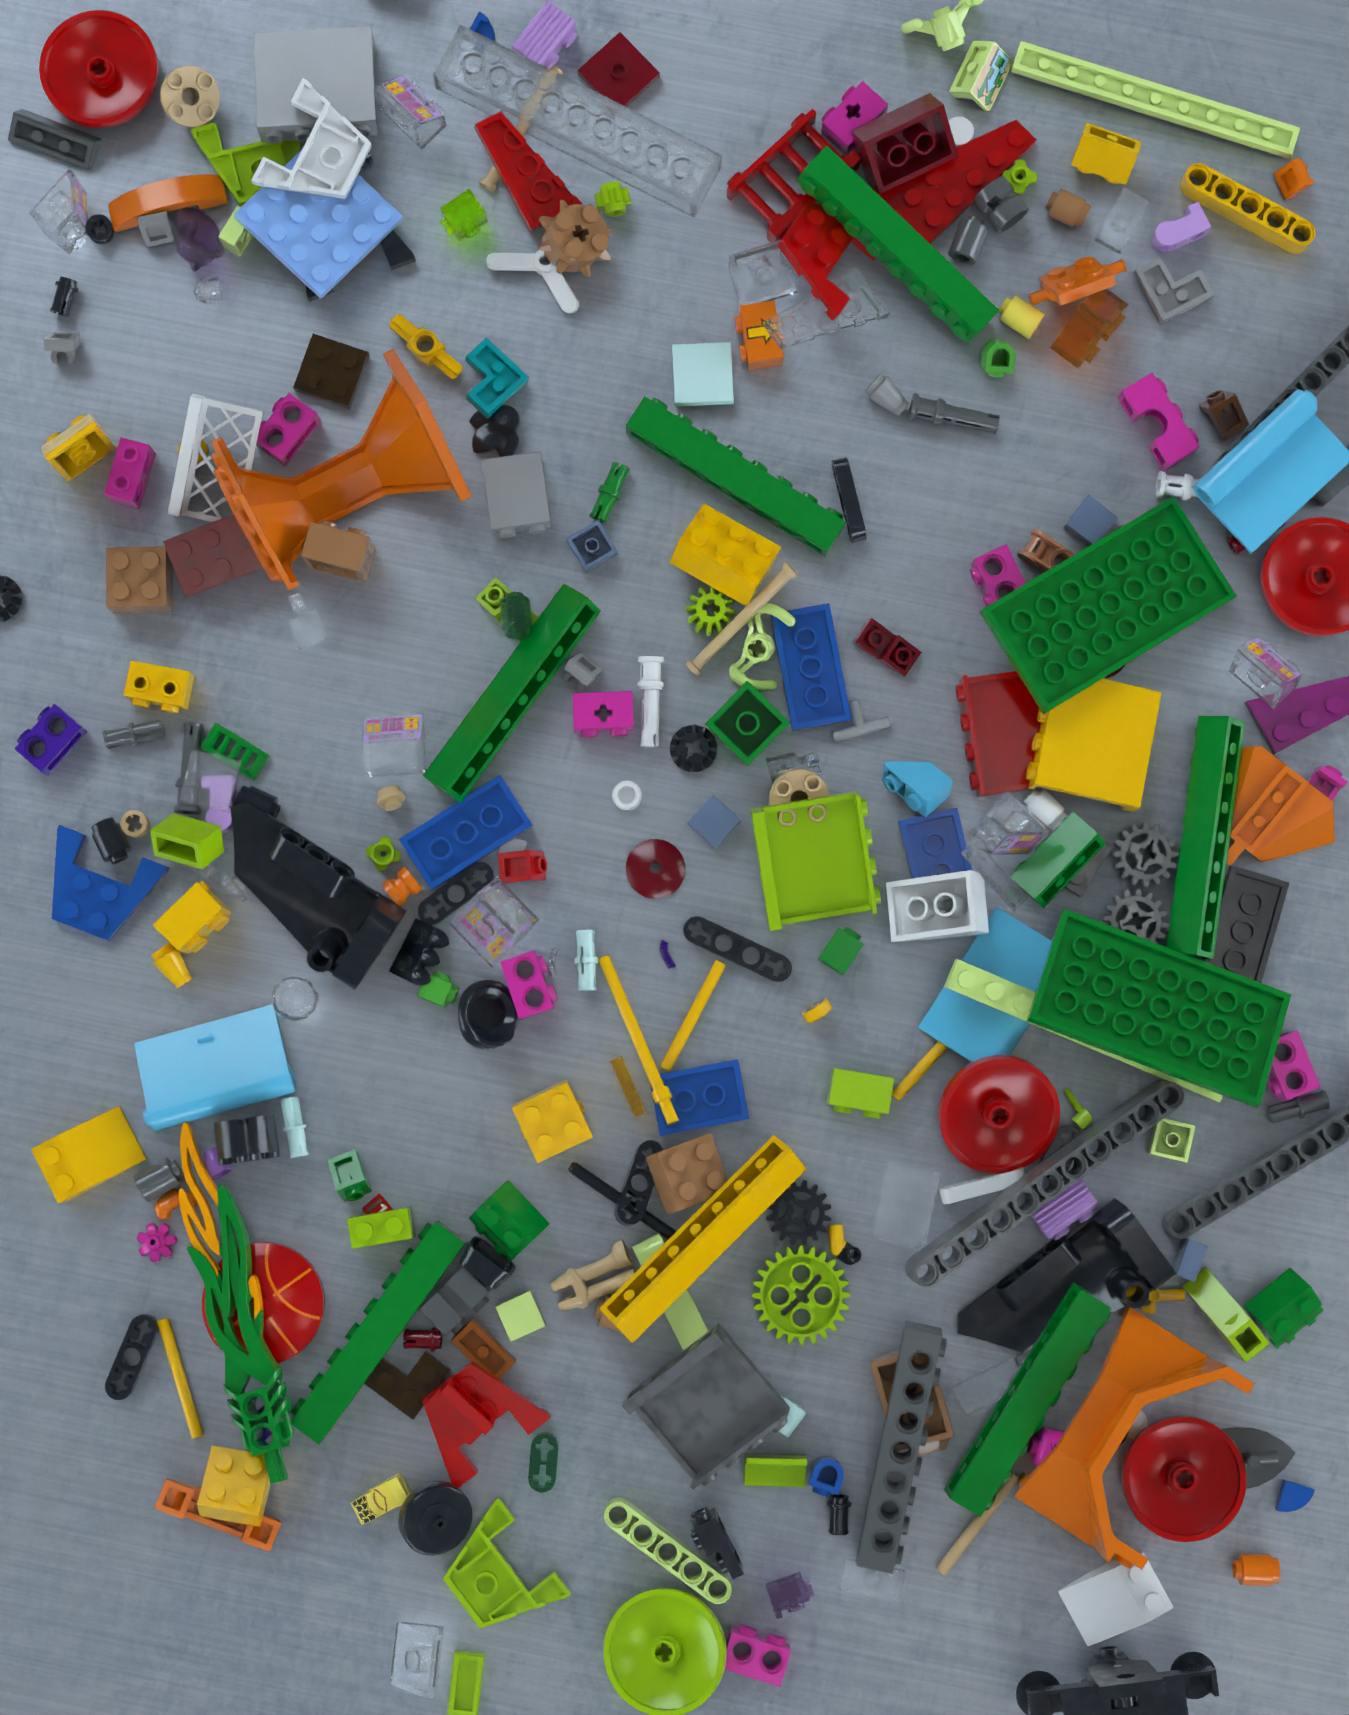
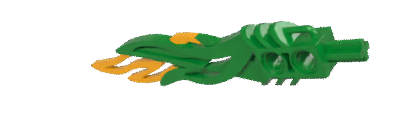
M184 1122L180 1135L182 1169L185 1180L199 1204L204 1219L203 1223L189 1193L185 1188H181L179 1190L180 1210L192 1247H187V1251L205 1285V1312L209 1327L216 1342L225 1354V1384L223 1386L225 1392L232 1397V1399H227L228 1406L236 1413L231 1414L232 1421L240 1428L244 1447L247 1451L251 1452L252 1457L263 1454L270 1484L289 1479L281 1448L290 1446V1440L293 1437V1429L288 1414L291 1408V1401L289 1397L285 1399L287 1393L286 1382L281 1384L283 1378L282 1367L276 1362L263 1338V1300L258 1277L252 1275V1255L248 1232L233 1194L227 1185L216 1186L204 1165L190 1123ZM190 1155L202 1183L218 1208L222 1241L210 1204L194 1177ZM193 1222L197 1226L199 1232L201 1233L209 1248L214 1253L223 1256V1274L220 1267L218 1266L214 1258L211 1256V1254L201 1241L193 1225ZM235 1304L241 1334L247 1350L237 1336L231 1320L235 1313ZM250 1377L266 1385L263 1388L245 1393ZM258 1397L263 1400L265 1405L262 1413L258 1412L255 1406ZM265 1428H268L272 1433L273 1438L270 1444L263 1438Z

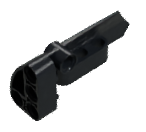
M244 801L231 805L230 811L234 837V874L308 952L306 958L309 967L317 972L329 971L332 973V976L355 990L392 936L407 910L357 879L353 869L346 863L252 802ZM320 950L324 951L329 958L323 956Z
M1114 1198L1068 1235H1064L1057 1240H1051L959 1312L957 1333L994 1343L1024 1354L1032 1349L1073 1282L1104 1300L1112 1308L1109 1312L1111 1314L1127 1306L1131 1308L1144 1306L1148 1301L1149 1293L1159 1288L1173 1277L1176 1272L1133 1213ZM1136 1285L1135 1293L1126 1297L1129 1287Z

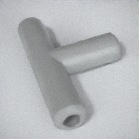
M852 700L849 702L853 726L834 730L831 732L834 742H839L890 728L891 723L887 716L865 722L859 700Z

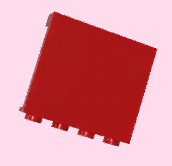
M1017 671L967 678V675L962 676L959 680L960 684H957L955 688L957 701L963 702L964 714H960L962 731H967L969 743H965V755L967 761H972L973 772L969 773L971 790H976L977 797L1032 790L1028 789L1030 780L1026 779V773L1029 763L1034 762L1036 752L1032 750V742L1035 733H1039L1041 722L1037 721L1039 706Z

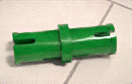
M612 462L604 485L599 486L598 492L600 494L592 512L589 514L592 519L596 521L600 519L601 523H607L615 501H619L621 497L620 489L630 471L627 466L623 464L619 466L618 462Z

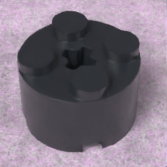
M273 1114L214 1123L219 1166L237 1163L236 1157H239V1162L241 1163L259 1160L258 1154H261L262 1159L280 1157L276 1123Z

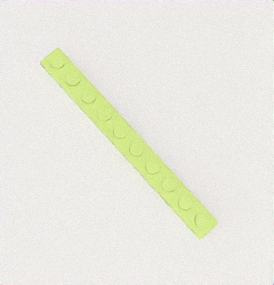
M1023 41L1020 42L1011 70L1012 73L1287 159H1290L1293 154L1300 131L1299 127Z
M955 959L944 985L949 990L1023 1021L1027 1020L1035 992L958 959ZM1033 1024L1163 1080L1176 1083L1180 1087L1219 1103L1222 1100L1223 1095Z

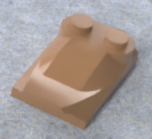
M899 1351L887 1353L870 1360L885 1416ZM920 1352L916 1353L912 1360L917 1364H924L929 1360V1356ZM940 1381L937 1387L932 1386L930 1398H934L932 1416L925 1417L924 1427L928 1428L925 1447L919 1446L918 1456L946 1450L949 1440L954 1437ZM916 1382L910 1383L906 1387V1390L911 1394H917L923 1389L922 1385ZM910 1412L900 1416V1420L907 1424L914 1422L917 1418ZM899 1442L894 1446V1449L905 1453L910 1449V1446L905 1442Z

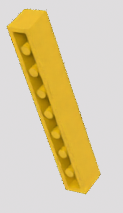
M773 1135L599 1310L633 1344L807 1168L791 1148Z

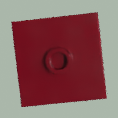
M621 32L577 70L578 75L617 115L660 77V72Z

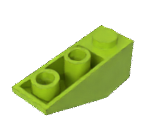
M1206 1267L1198 1272L1195 1282L1188 1280L1182 1285L1239 1360L1248 1362L1270 1344L1252 1319Z

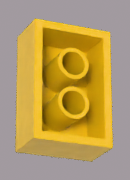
M704 503L679 539L669 563L747 606L772 569L782 547Z

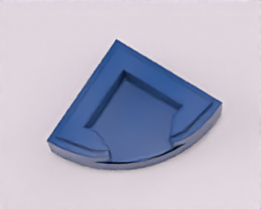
M479 11L466 35V40L492 53L495 47L494 29L489 19Z
M1283 1479L1275 1509L1281 1512L1296 1511L1310 1501L1315 1489Z

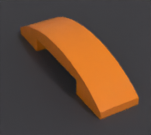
M188 175L157 181L131 190L108 204L113 230L118 232L138 227L137 217L164 211L170 212L198 205L200 210L228 204L224 182L219 175Z
M166 1478L154 1509L181 1519L186 1517L239 1537L242 1542L270 1552L282 1521L266 1513L263 1514L261 1527L201 1517L197 1508L201 1488Z

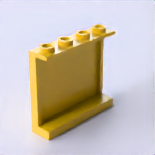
M1101 679L1045 714L1039 708L1037 721L1041 722L1039 733H1035L1032 742V750L1036 752L1034 762H1030L1027 768L1026 779L1030 780L1028 789L1033 790L1036 787L1068 793L1120 805L1121 810L1134 812L1139 809L1162 692Z

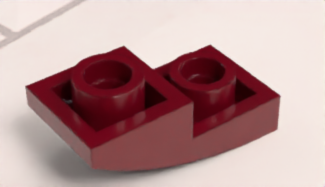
M873 618L866 620L852 643L903 677L907 675L922 653L900 635H894Z

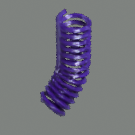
M661 940L659 947L661 949L659 950H664L659 952L662 953L660 955H663L661 958H663L662 960H664L668 969L674 968L676 965L667 951V944L669 943Z

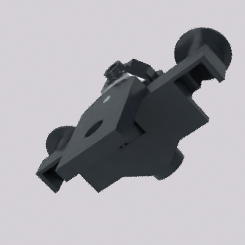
M1105 1646L1100 1648V1654L1092 1655L1089 1666L1086 1668V1679L1081 1680V1682L1060 1684L1048 1672L1033 1671L1026 1674L1018 1683L1016 1699L1020 1709L1027 1715H1052L1056 1712H1063L1064 1715H1188L1186 1698L1200 1699L1209 1693L1216 1697L1219 1696L1215 1666L1202 1653H1183L1175 1659L1170 1671L1157 1672L1147 1660H1131L1123 1651L1119 1652L1117 1646Z

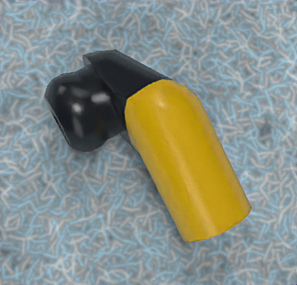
M843 1224L828 1225L831 1254L844 1264L852 1265L858 1263L862 1256L861 1251L844 1240Z

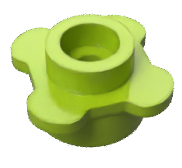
M1022 159L1016 160L1014 166L1010 170H1005L1002 174L1012 185L1016 194H1023L1029 184H1034L1037 181V173L1030 171L1026 166V162ZM1017 175H1022V179H1018Z
M388 836L381 837L379 842L373 846H368L366 849V856L372 858L375 862L376 870L380 872L386 871L391 863L399 862L402 857L401 852L393 847L392 839ZM382 851L386 852L385 857L381 856Z

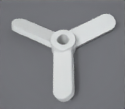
M538 250L536 253H491L487 256V266L491 270L536 271L539 275L543 276L564 312L572 314L578 310L579 301L563 273L559 274L556 272L557 264L555 262L553 264L550 262L548 265L540 263L543 259L548 260L544 251Z

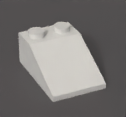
M968 870L886 882L891 942L954 938L989 933L983 873Z
M1138 1546L1133 1548L1134 1550H1136L1137 1552L1141 1553L1146 1557L1144 1552ZM1113 1559L1109 1563L1098 1567L1057 1590L1088 1647L1146 1624L1174 1608L1149 1561H1147L1142 1570L1135 1565L1130 1570Z

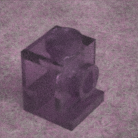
M801 1572L766 1583L767 1592L777 1619L783 1617V1610L787 1609L789 1613L798 1611L805 1607V1602L810 1601L809 1598L815 1596L809 1578L803 1580Z

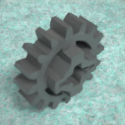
M1143 822L1140 829L1135 824L1129 826L1131 833L1129 834L1125 830L1121 831L1119 834L1123 841L1116 840L1113 843L1115 847L1119 848L1118 851L1111 854V857L1118 858L1119 860L1113 867L1114 869L1122 868L1123 872L1120 878L1123 879L1130 876V885L1132 886L1139 880L1141 881L1142 888L1148 887L1149 880L1156 886L1160 884L1159 876L1168 879L1170 874L1167 869H1175L1177 866L1171 862V858L1179 856L1178 852L1171 851V847L1176 844V841L1168 842L1166 838L1170 832L1167 830L1159 833V824H1155L1151 829H1149L1147 822ZM1146 835L1140 844L1130 842L1136 836ZM1158 842L1162 846L1164 854L1160 853L1157 846ZM1147 847V855L1151 856V858L1143 862V855L1139 851ZM1126 855L1129 856L1131 859V862L1133 864L1132 868L1129 866L1126 860ZM1148 866L1159 867L1153 874H1144Z
M1141 889L1135 890L1133 896H1131L1129 890L1123 891V899L1117 895L1112 897L1115 905H1106L1104 908L1109 912V915L1101 917V920L1108 922L1109 926L1157 943L1155 938H1165L1160 929L1166 928L1169 925L1166 922H1162L1161 917L1168 914L1167 911L1158 910V907L1162 904L1161 900L1153 903L1151 901L1152 893H1147L1142 897ZM1138 903L1145 905L1151 912L1147 913L1140 909ZM1123 906L1124 914L1120 921L1115 922L1117 912ZM1133 917L1146 918L1145 921L1137 925V928L1133 925L1123 926L1124 923L1129 922ZM1154 922L1153 930L1149 937L1146 938V930L1149 924Z

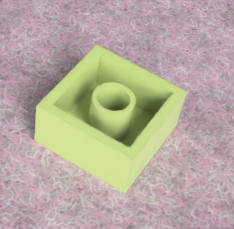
M237 206L218 237L225 249L240 257L253 235L234 218V213L241 208Z
M1166 1118L1162 1119L1153 1126L1147 1154L1187 1163L1196 1126Z
M532 1290L495 1306L510 1342L546 1326Z

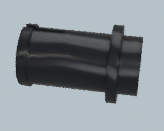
M60 277L59 281L55 282L57 289L50 311L69 317L74 293L78 292L79 289L76 287L77 281Z
M832 1494L830 1495V1500L827 1501V1506L830 1507L829 1533L832 1535L849 1534L848 1507H851L849 1496Z

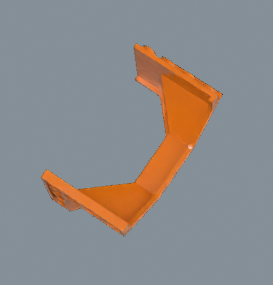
M394 349L383 354L392 373L391 383L360 443L298 476L287 478L243 469L236 464L222 437L211 441L215 450L211 457L217 467L213 471L236 520L271 582L276 580L279 583L283 580L288 590L299 586L291 566L303 550L310 522L319 524L320 520L334 522L389 494L453 490L461 502L472 497L425 397Z
M1127 1306L1122 1308L1119 1313L1122 1321L1096 1382L1053 1450L1030 1475L1022 1471L1017 1482L1020 1487L1014 1497L1093 1547L1107 1563H1109L1113 1556L1116 1561L1130 1570L1133 1565L1142 1570L1148 1558L1117 1539L1111 1529L1102 1481L1103 1472L1146 1404L1217 1380H1221L1249 1395L1255 1383L1230 1367L1209 1358Z

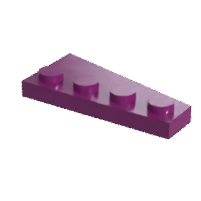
M1349 676L1245 702L1273 755L1349 715Z

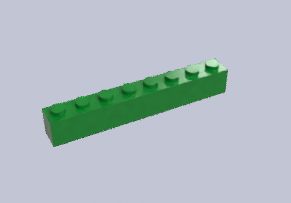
M827 145L796 179L806 194L813 196L828 215L835 217L844 226L849 235L856 237L866 247L867 252L871 256L878 258L887 267L889 273L899 278L909 288L910 293L914 297L921 299L930 308L932 314L942 319L959 339L964 340L968 344L999 311L994 304Z
M644 396L626 424V433L820 555L827 556L845 527L846 521L842 519L843 515L831 507L823 508L817 504L818 500L813 495L805 491L802 494L792 488L793 484L784 477L778 476L775 478L767 473L768 469L760 462L753 460L751 463L742 457L743 453L736 447L729 444L727 447L717 441V436L706 429L698 430L692 426L693 422L688 417L680 413L676 416L668 411V406L659 399L653 398L650 400Z
M566 584L561 586L422 775L459 803L462 802L601 612L587 596Z
M1198 716L1197 727L1195 728V744L1191 758L1190 780L1187 787L1186 810L1183 816V832L1178 850L1179 861L1174 879V898L1170 909L1171 920L1166 938L1167 948L1194 958L1214 959L1245 729L1244 721L1230 716Z
M435 1221L433 1225L428 1222L418 1235V1238L422 1241L415 1250L410 1247L399 1261L403 1267L398 1274L395 1275L391 1272L381 1287L385 1292L379 1300L375 1297L372 1298L363 1311L367 1316L361 1325L355 1322L346 1334L345 1338L349 1340L342 1350L338 1347L327 1360V1363L331 1365L324 1375L319 1372L309 1385V1388L313 1390L306 1400L301 1397L290 1411L294 1415L291 1425L318 1445L328 1435L371 1373L467 1243L466 1240L440 1221Z
M1073 1282L946 1484L944 1491L952 1501L979 1517L982 1516L985 1510L987 1511L992 1507L996 1498L995 1493L1001 1484H1005L1009 1480L1012 1466L1017 1458L1020 1459L1026 1453L1028 1441L1034 1432L1036 1433L1041 1429L1045 1420L1044 1415L1049 1407L1054 1406L1058 1402L1061 1395L1060 1390L1064 1383L1075 1375L1077 1363L1083 1354L1085 1355L1090 1351L1094 1342L1093 1337L1098 1329L1103 1328L1110 1318L1109 1312L1112 1308L1104 1300Z

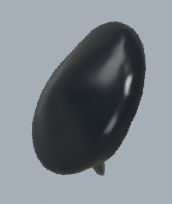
M481 980L474 982L461 995L458 1005L459 1027L463 1038L473 1047L494 1049L508 1044L514 1037L517 1012L509 988L499 981Z

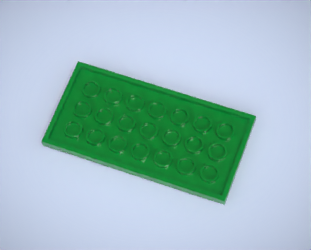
M1172 496L985 607L979 613L1040 710L1045 714L1228 603L1237 595L1175 497Z
M1063 909L1026 1021L1257 1108L1262 1101L1291 994L1070 910Z

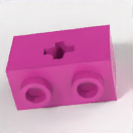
M863 81L856 88L851 86L842 96L841 100L843 102L836 109L831 107L821 119L823 121L821 134L846 156L856 147L851 130L886 114L888 109V103Z
M632 691L572 693L574 732L580 733V737H598V732H610V736L621 737L628 736V731H634ZM601 709H606L608 714H612V716H607V721L601 722L600 717L595 716L600 714Z

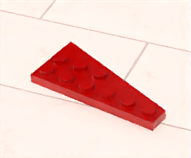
M1014 120L957 147L959 157L882 194H879L875 189L873 190L926 241L932 244L975 202V196L989 183L1001 177L1005 170H1009L1016 160L1020 159L1035 145L1037 139L1017 120Z

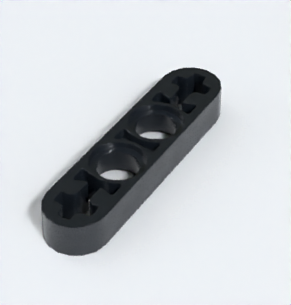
M699 916L691 917L684 924V936L690 943L774 982H783L791 974L792 965L787 957ZM697 922L703 924L702 930L710 933L711 927L717 930L711 938L710 946L704 944L707 938L702 935H698L696 938L691 937L692 931L688 929L690 924L695 926ZM722 934L730 936L733 942L731 949L725 952L718 950L715 946L716 938ZM748 947L756 948L759 951L760 958L755 964H747L743 960V951ZM765 953L771 955L768 959L771 963L776 964L779 960L783 961V968L787 970L786 974L780 973L776 977L772 975L774 970L766 965L764 971L759 970L758 967L763 963Z

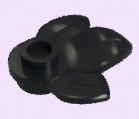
M502 405L488 419L479 411L474 413L469 420L470 424L477 429L472 438L473 452L478 454L496 449L500 457L513 455L519 444L516 430L520 423V417L516 409L508 405ZM503 415H507V416H508V421H507V423L504 424V425H501V423H500L501 417H502Z

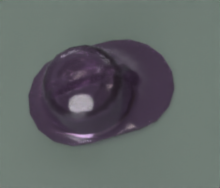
M186 207L177 212V253L189 263L191 270L196 272L200 267L210 265L214 258L222 257L224 247L218 237L220 233L216 223L204 212L195 208Z

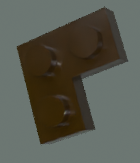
M425 1351L407 1375L383 1357L364 1384L414 1420L424 1406L422 1402L423 1397L438 1387L450 1368Z

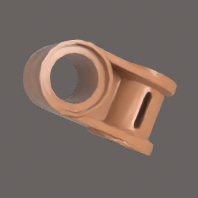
M1038 529L1031 531L1032 537L1024 549L1019 550L1017 556L1023 562L1043 573L1055 566L1054 560H1066L1074 555L1071 550L1057 543L1049 535Z

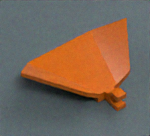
M1262 746L1242 747L1230 837L1234 841L1228 848L1226 863L1231 866L1244 849L1261 862L1335 843L1333 801Z

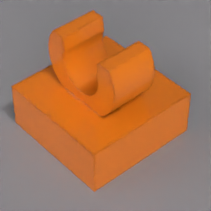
M1302 158L1293 159L1274 173L1285 200L1296 197L1314 183V180L1310 179L1307 172L1308 166L1303 163Z

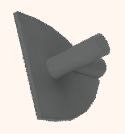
M1241 1427L1221 1429L1233 1440L1241 1453L1246 1469V1489L1260 1486L1276 1477L1286 1468L1295 1455V1452L1287 1444L1268 1432Z

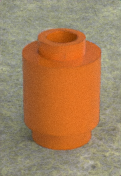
M1240 1553L1238 1560H1233V1577L1238 1579L1240 1585L1271 1586L1272 1583H1279L1280 1563L1278 1558H1272L1269 1554Z

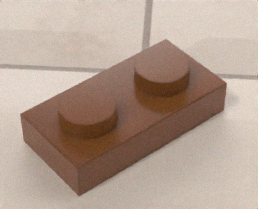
M474 1318L464 1325L450 1341L470 1361H473L498 1379L516 1363V1358Z

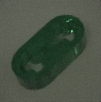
M549 1432L537 1434L532 1441L530 1450L528 1480L531 1488L540 1493L551 1490L557 1477L559 1443L556 1436ZM544 1438L548 1439V1443L554 1447V1449L548 1450L547 1460L541 1459L542 1451L540 1448H536V1444H541ZM541 1465H546V1475L551 1476V1480H547L545 1486L539 1485V1480L534 1479V1475H539Z

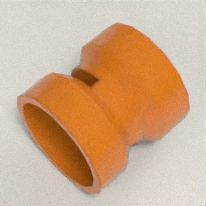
M406 866L397 871V879L394 877L381 883L391 899L399 906L407 902L409 893L416 895L423 890Z

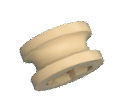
M130 810L121 818V828L130 837L140 838L149 831L150 820L141 811ZM136 816H140L139 822L143 824L140 830L135 828V832H131L132 826L128 824L131 818L136 820Z

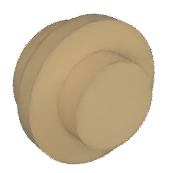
M397 785L387 786L377 792L378 798L376 803L379 808L393 811L402 806L406 795Z

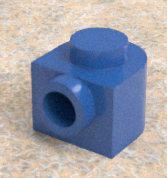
M829 1456L816 1460L808 1479V1484L813 1486V1492L826 1497H830L831 1493L839 1494L844 1479V1472L840 1463L835 1458Z

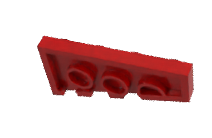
M501 111L475 124L474 129L529 232L542 226L539 222L540 216L555 217L560 212V200H564L568 206L582 204L565 187V183L559 176H555L547 167L544 159L532 150L526 143V139Z

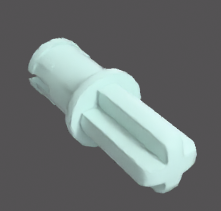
M295 1096L284 1098L281 1100L285 1123L283 1132L286 1131L289 1156L294 1158L309 1155L304 1131L307 1125H303L299 1098Z

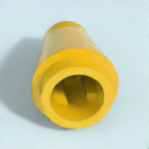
M171 943L166 944L151 954V957L154 959L153 964L176 988L192 979L180 951Z

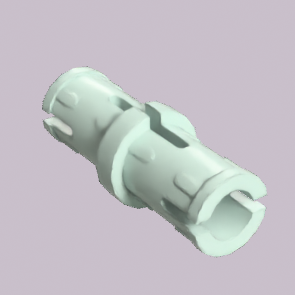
M595 930L576 931L577 957L574 958V964L577 965V991L579 992L597 991L595 964H598V957H595Z

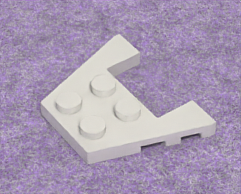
M302 78L291 100V105L318 119L292 170L263 157L251 180L252 184L261 187L346 199L372 147L371 142L344 116L342 117L331 106V103L324 96H321L306 79Z

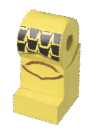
M399 1472L369 1489L368 1492L357 1497L350 1504L361 1525L398 1506H402L411 1491Z

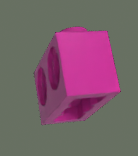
M290 393L285 398L281 397L272 408L273 414L267 421L261 422L257 440V447L284 467L288 465L321 422L315 411ZM293 411L301 413L299 420L296 422L287 421L289 413ZM280 434L283 436V440L279 445H269V439L273 435Z
M120 437L104 491V495L111 502L140 509L156 456L155 451L150 445Z
M1007 544L975 558L971 564V577L977 586L981 585L985 593L983 601L986 607L1000 599L998 596L999 590L1007 589L1012 592L1026 584ZM995 563L999 567L1000 573L998 575L988 574L985 570V564Z
M533 950L500 962L519 1020L555 1009L553 1002L558 999L553 984H546L543 973L548 972L543 955L537 956ZM522 962H530L534 967V972L529 978H520L517 974V968ZM533 990L541 991L543 994V1002L538 1007H531L527 1003V995Z
M1298 1030L1280 1035L1278 1044L1283 1045L1287 1053L1282 1061H1279L1274 1055L1269 1073L1271 1079L1268 1080L1273 1095L1275 1097L1278 1096L1280 1100H1289L1320 1088ZM1290 1072L1294 1073L1298 1078V1084L1294 1089H1290L1285 1081L1286 1076Z
M739 1624L738 1628L731 1626L726 1642L727 1660L725 1670L781 1687L791 1653L790 1644L786 1643V1638L771 1633L768 1634V1637L756 1634L757 1630L743 1624ZM739 1642H746L751 1648L746 1655L740 1656L733 1651L734 1646ZM769 1651H775L780 1655L779 1661L773 1665L766 1664L763 1661V1656Z

